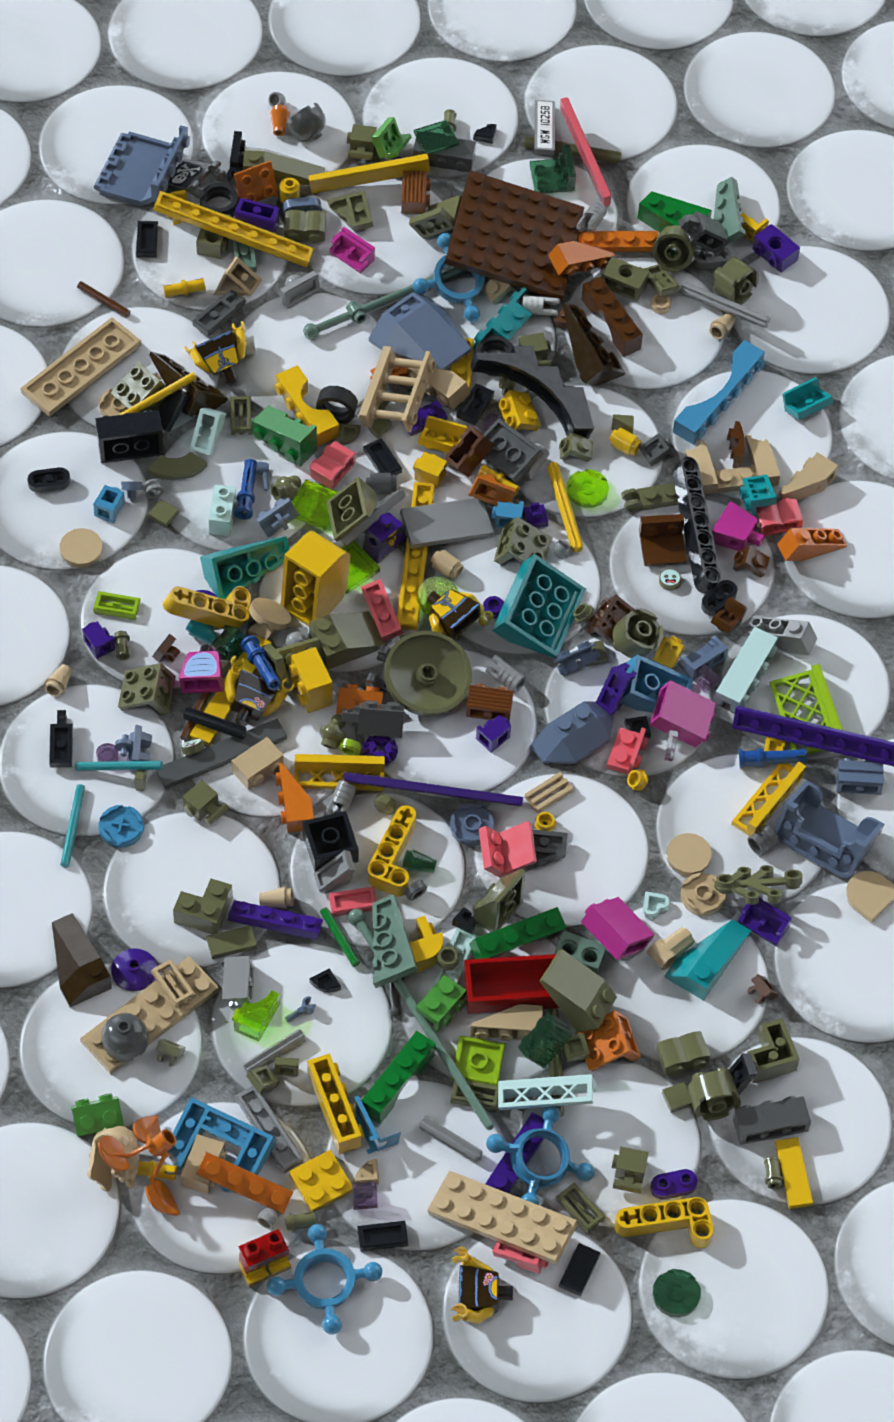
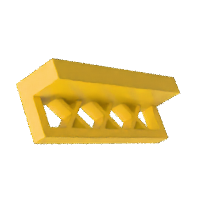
M295 754L294 778L304 789H335L339 780L344 781V772L384 777L385 756ZM299 773H309L313 778L309 781H299ZM324 774H332L335 779L331 782H325L321 777ZM350 783L357 787V790L384 791V787Z
M798 762L795 767L788 763L778 764L732 820L731 825L748 836L753 833L758 834L760 828L768 822L803 779L806 766L801 762ZM782 769L789 772L785 779L780 780L779 772ZM768 786H778L772 795H767L766 788ZM765 801L760 810L754 809L755 802ZM752 816L748 826L740 822L743 817Z

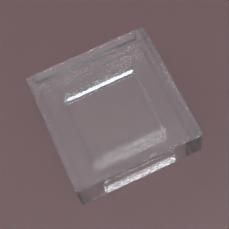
M670 730L665 754V760L667 761L674 760L678 731Z

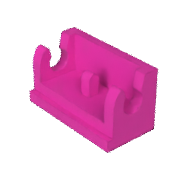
M345 227L331 240V243L334 245L329 249V253L360 274L375 261V247Z

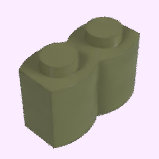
M301 210L285 211V238L296 242L305 240L311 243L325 241L326 212L317 210L307 212Z
M701 1031L669 1038L656 1044V1052L665 1075L677 1076L682 1074L685 1069L691 1068L699 1070L704 1068L710 1060V1054Z

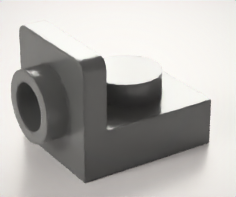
M660 433L638 447L651 466L668 454L671 457L675 456L672 451L674 445L668 437L664 439Z

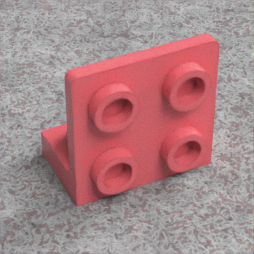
M529 821L500 833L488 826L479 828L483 866L486 871L500 878L536 863L532 824Z

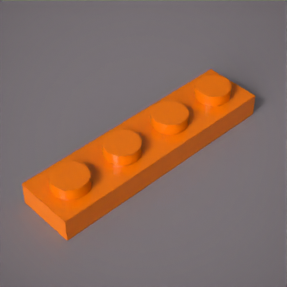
M583 231L578 233L577 242L609 252H652L659 234L658 231Z
M205 1152L196 1171V1175L263 1206L274 1209L281 1214H284L293 1194V1191L208 1152Z

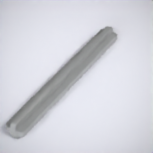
M685 282L681 285L680 292L762 328L769 326L771 319L768 316Z

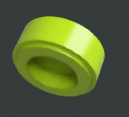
M345 738L340 741L338 749L344 754L356 756L360 754L362 745L355 740Z

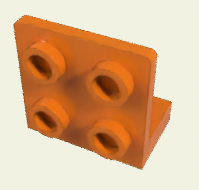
M616 1010L605 1016L598 1029L577 1033H584L590 1052L589 1058H585L590 1071H594L620 1057H626L633 1062L641 1058L628 1017Z

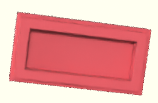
M374 886L329 893L333 917L348 915L353 909H361L363 912L373 911L372 903L377 901Z

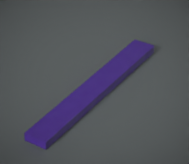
M742 706L735 708L733 729L894 767V742Z
M344 772L343 780L349 783L513 806H522L523 797Z

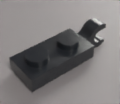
M234 131L230 167L227 172L228 182L231 181V177L235 173L241 171L239 167L243 168L244 156L241 155V152H244L246 149V140H242V131Z
M57 710V724H50L49 765L50 768L72 767L73 724H67L66 710Z

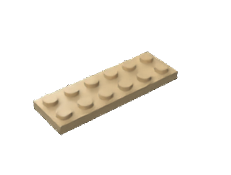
M111 317L20 388L21 394L50 417L140 347L141 340Z
M190 956L176 966L195 992L196 998H190L187 1003H181L180 1007L175 1008L158 982L155 981L80 1038L81 1043L109 1074H112L126 1063V1061H117L111 1058L102 1045V1029L106 1021L112 1016L120 1013H131L138 1016L146 1025L149 1045L219 992L217 984ZM169 970V974L176 982L182 993L185 995L187 992L185 991L181 983L178 981L172 970ZM163 975L162 978L164 979L170 990L173 992L175 997L178 999V995Z
M452 1171L448 1172L427 1210L431 1216L557 1265L578 1226L576 1219Z

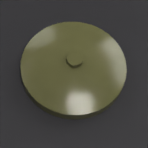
M417 631L402 637L393 645L384 664V680L392 698L400 706H404V709L421 716H440L454 710L464 700L472 682V668L467 654L453 639L434 631Z

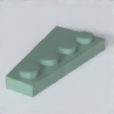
M732 176L720 182L716 188L714 220L722 224L730 240L725 246L746 235L745 230L742 228L744 223L743 217L740 216L739 212L742 209L741 204L738 203L740 197L738 183Z
M394 894L372 903L374 929L373 985L375 988L418 971L400 908Z

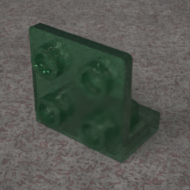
M562 145L561 154H558V159L529 162L534 191L543 194L575 191L576 172L570 145Z

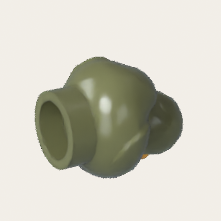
M296 475L278 478L276 483L271 485L273 498L277 501L281 498L284 500L289 498L293 501L299 492L301 479Z
M341 714L332 716L330 724L321 727V745L337 750L340 741L346 738V734L342 730L346 722L341 721Z

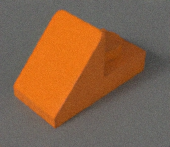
M494 474L477 476L468 495L497 506L498 502H511L516 490L513 487L497 482Z

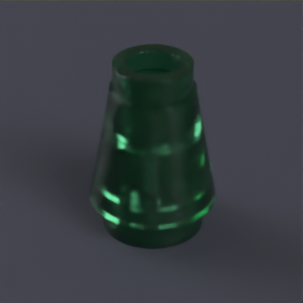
M414 849L412 851L406 850L402 867L407 868V871L434 873L437 860Z

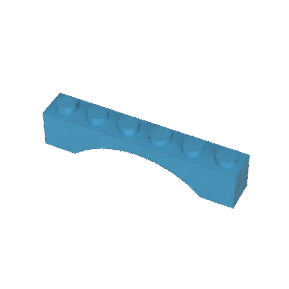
M743 340L732 354L731 375L723 389L704 402L686 406L674 420L673 433L691 444H694L698 439H702L707 432V428L716 423L719 414L728 409L733 398L736 399L740 395L743 386L750 384L755 372L762 370L765 361H763L765 352Z

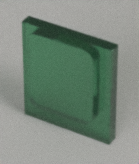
M447 120L414 129L416 141L424 154L429 155L459 145V141Z

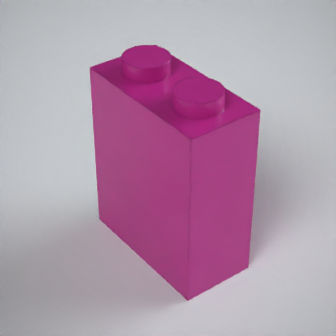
M670 680L660 688L650 725L696 748L709 738V726L716 715L714 712L716 703Z
M619 897L610 900L605 899L598 904H591L585 910L586 915L581 921L616 960L644 951L655 935Z

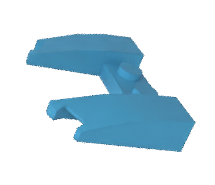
M190 1097L173 1131L177 1143L167 1152L174 1154L178 1160L174 1165H177V1169L182 1170L197 1134L203 1135L206 1131L242 1148L234 1165L258 1175L272 1152L277 1139L260 1129ZM224 1187L221 1188V1190L224 1192H230L229 1189H226Z

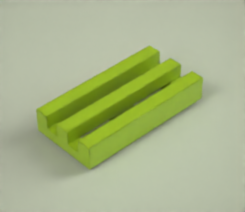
M98 591L93 612L136 620L141 598ZM101 599H103V600H109V601H114V602L112 603V602L101 601ZM121 603L132 604L134 606L123 605Z

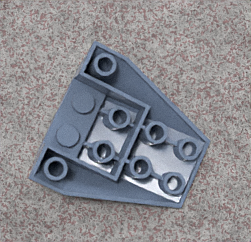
M414 292L383 312L369 336V342L380 350L383 349V346L392 347L395 356L403 359L423 361L426 351H430L436 362V369L446 370L471 352V347L443 307L428 296Z

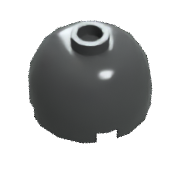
M313 103L315 106L313 108L309 105L304 107L290 118L292 120L290 125L288 123L285 124V127L294 138L300 141L310 139L315 141L322 136L321 131L325 127L326 119L318 103Z
M120 1013L112 1016L106 1021L102 1029L101 1041L103 1048L111 1058L117 1061H131L139 1054L141 1056L148 1046L149 1035L145 1023L138 1016L131 1013Z

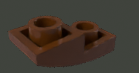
M735 421L734 428H729L727 440L730 441L729 449L732 450L730 459H734L732 468H741L745 446L744 433L740 422Z

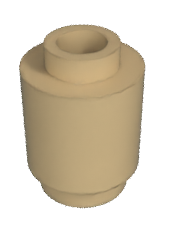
M444 549L440 552L436 551L431 558L432 568L448 579L452 578L455 580L464 568L459 559Z

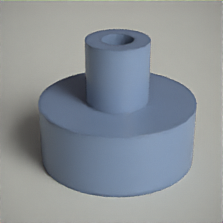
M121 481V490H127V499H136V490H142V482Z

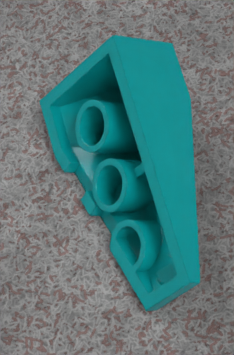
M282 536L201 556L200 560L204 578L218 598L226 599L235 587L242 586L247 588L252 583L258 582L260 577L281 565L284 562V555L289 551L287 536Z
M733 919L679 956L665 974V978L704 1001L752 931Z

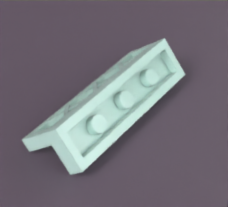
M592 1074L498 1081L499 1110L593 1104V1092H596V1082ZM587 1093V1097H576L574 1094ZM564 1094L560 1099H553L550 1096ZM540 1096V1097H539L537 1100H535V1101H530V1100L527 1098V1097ZM516 1098L514 1102L504 1103V1099Z

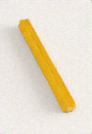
M557 462L548 463L547 471L573 552H580L583 550V542Z

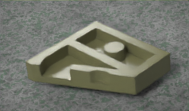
M365 191L327 200L329 208L353 231L374 227Z

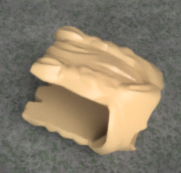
M124 1126L104 1128L93 1139L89 1154L90 1160L87 1176L93 1181L96 1180L97 1184L105 1192L111 1189L112 1175L115 1178L119 1177L121 1183L126 1182V1186L131 1189L136 1182L140 1153L127 1159L129 1163L128 1170L118 1172L111 1169L104 1162L99 1153L97 1143L103 1136H112L122 1144L127 1154L140 1148L134 1132Z

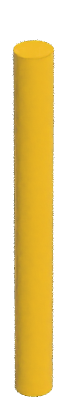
M194 372L186 375L121 412L120 415L139 413L197 379Z

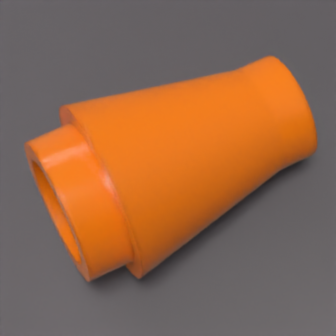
M275 105L270 111L273 134L276 136H283L285 134V124L289 119L290 112L284 105Z

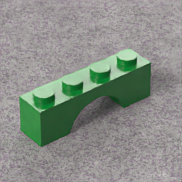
M555 907L477 937L469 945L475 959L498 958L518 947L560 934L567 927L559 908Z
M418 1031L413 1034L361 1100L372 1120L378 1124L383 1122L394 1108L397 1098L408 1081L416 1073L422 1072L435 1056V1042Z

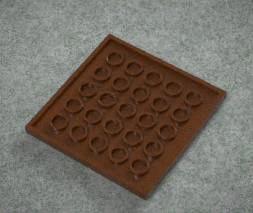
M469 170L444 264L519 288L525 287L529 291L551 298H559L561 301L564 296L568 274L559 276L548 254L557 244L577 241L579 231L576 227L583 216L585 207Z

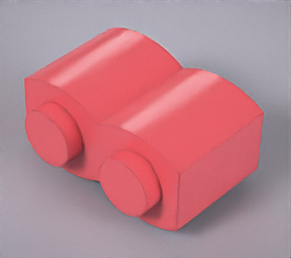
M334 441L331 445H327L324 448L322 456L312 461L310 465L311 478L332 490L354 466L356 453Z
M783 498L777 504L769 505L768 507H756L757 526L759 533L762 535H774L780 532H788L790 528H802L803 519L797 499Z

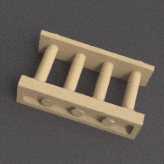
M383 346L359 412V417L364 427L372 428L374 420L377 418L402 421L406 432L411 433L413 425L417 422V413L430 376L436 368V362L430 351H426L423 361L397 358L392 347ZM396 366L420 369L417 378L391 375L393 368ZM389 384L413 386L411 395L386 393L385 389ZM383 401L407 403L404 413L378 410L380 403Z

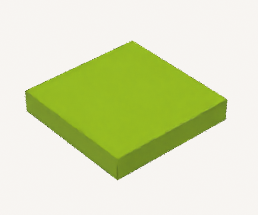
M459 1036L454 1062L466 1081L498 1086L506 1043Z

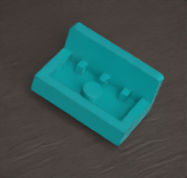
M816 377L782 394L785 411L798 420L807 418L809 415L833 404L832 396L820 389L819 379Z

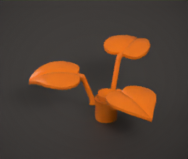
M158 1115L145 1116L134 1122L133 1132L136 1138L145 1145L131 1153L126 1154L122 1144L112 1136H103L99 1139L97 1145L102 1159L111 1169L118 1172L128 1170L129 1163L127 1159L146 1149L155 1157L161 1156L149 1179L150 1184L145 1188L146 1196L156 1210L174 1216L181 1214L168 1187L161 1180L155 1181L165 1159L169 1157L167 1151L177 1143L171 1131L167 1129L160 1130Z

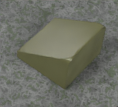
M613 414L611 429L618 430L621 427L633 434L634 416Z

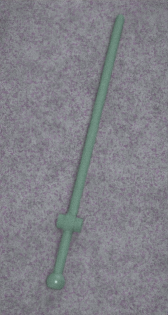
M457 267L450 268L441 272V279L443 281L466 270ZM434 275L429 278H426L425 280L434 279ZM412 285L364 305L351 301L346 306L347 312L316 325L313 323L305 325L303 328L304 335L307 339H315L319 332L350 319L358 324L363 323L367 318L365 313L414 292Z
M353 909L348 914V921L351 925L358 927L374 952V935L365 923L366 915L361 909ZM401 978L393 981V984L426 1036L436 1043V1052L487 1130H492L494 1127L493 1122L429 1021L416 1012L418 1004Z

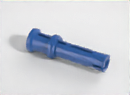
M246 459L244 462L241 490L236 496L238 503L234 509V515L243 520L250 519L253 516L252 504L255 502L253 489L258 464L254 459Z
M247 636L241 641L240 647L243 652L247 653L248 661L256 666L269 690L278 689L281 686V681L266 659L267 652L264 648L260 647V641L256 636Z
M761 748L755 751L739 749V768L743 769L745 766H758V768H762L764 764L807 763V757H797L799 755H807L806 749L764 751Z

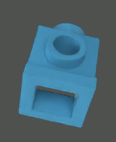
M104 485L93 503L94 516L114 523L117 514L125 502L124 492L117 487Z
M520 501L519 504L498 502L497 506H493L491 519H495V528L502 529L504 525L516 517L522 519L524 502Z

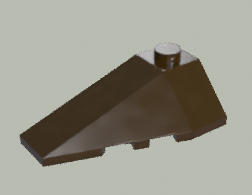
M564 303L562 306L580 379L585 384L598 386L626 374L612 351L608 353L603 347L602 343L604 340L601 336L598 337L597 334L590 330L592 328L591 323L577 305Z
M150 352L149 356L166 386L190 374L184 371L185 368L168 356ZM197 375L195 381L180 389L190 396L182 410L184 414L190 417L194 415L199 416L200 408L214 410L228 400L224 394L212 385L206 386L199 382L200 377Z
M71 913L53 921L52 930L59 986L69 1007L112 989L111 976L74 914Z

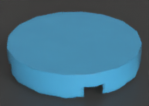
M115 805L102 813L98 829L102 840L108 845L116 848H125L135 844L141 838L144 823L141 814L135 808Z

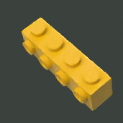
M330 1053L307 1060V1073L338 1154L360 1148L364 1132L361 1124H357L355 1120L356 1111L353 1104L348 1102V1091L345 1083L340 1081L338 1064L336 1062L333 1063Z

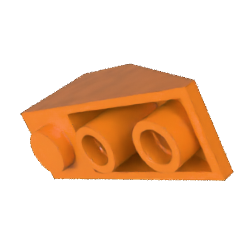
M576 241L557 244L548 256L560 276L564 274L573 275L579 271L588 272L594 268L603 269L615 254Z
M790 528L777 544L785 561H804L847 546L839 529Z
M279 763V772H275L276 786L281 785V792H278L279 805L284 806V811H281L282 825L286 824L287 833L302 831V821L314 819L312 800L283 763Z

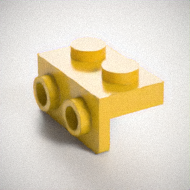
M509 390L499 401L498 405L505 423L516 431L519 429L537 431L541 427L529 393Z
M427 416L425 428L418 439V445H422L427 449L443 451L447 454L453 445H457L461 441L460 437L467 430V426Z

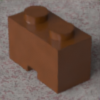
M472 425L460 437L461 441L457 445H453L444 456V459L467 477L472 474L495 445Z

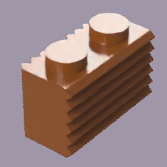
M403 171L401 213L423 214L426 211V207H430V195H426V191H430L431 179H427L426 171Z
M481 683L470 685L466 717L493 720L500 715L510 722L514 691L502 686L491 688Z

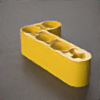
M176 586L165 597L162 604L163 608L170 614L236 632L249 619L251 595L242 586L235 587L226 599Z
M404 805L397 809L368 865L367 879L370 886H374V888L388 894H394L397 897L405 895L404 891L409 886L408 872L396 865L416 826V811L413 807ZM394 836H399V837H401V838H400V839H394V838H392V837H394ZM390 854L391 857H384L383 855ZM380 872L382 875L377 876L374 873ZM395 881H402L403 883H402V884H396V883H394V882H395Z
M700 1197L623 1208L618 1211L615 1220V1231L622 1237L687 1228L691 1244L700 1249L710 1245L714 1232L708 1203ZM699 1209L702 1214L696 1215L691 1210ZM674 1212L679 1217L671 1218L668 1216V1213ZM651 1216L655 1221L648 1222L644 1217ZM703 1231L707 1236L700 1237L696 1232Z

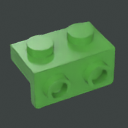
M390 117L384 121L372 136V142L379 158L393 159L399 155L412 137L411 134L401 135L395 117Z
M443 975L416 1006V1012L434 1024V1031L439 1032L442 1027L446 1028L450 1024L456 1011L460 1012L467 1002L465 1000L467 990L446 975Z
M112 1093L98 1096L99 1100L89 1102V1098L75 1101V1105L71 1106L77 1137L100 1132L104 1128L124 1126L118 1096L113 1097Z

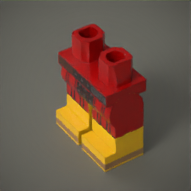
M279 1229L238 1246L240 1251L239 1268L248 1287L269 1279L266 1267L271 1277L291 1269V1264L288 1260L289 1248Z

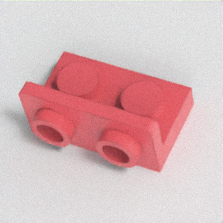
M619 728L607 762V769L628 775L635 768L639 769L642 756L639 754L641 750L646 749L648 737H645V728H641L640 733Z

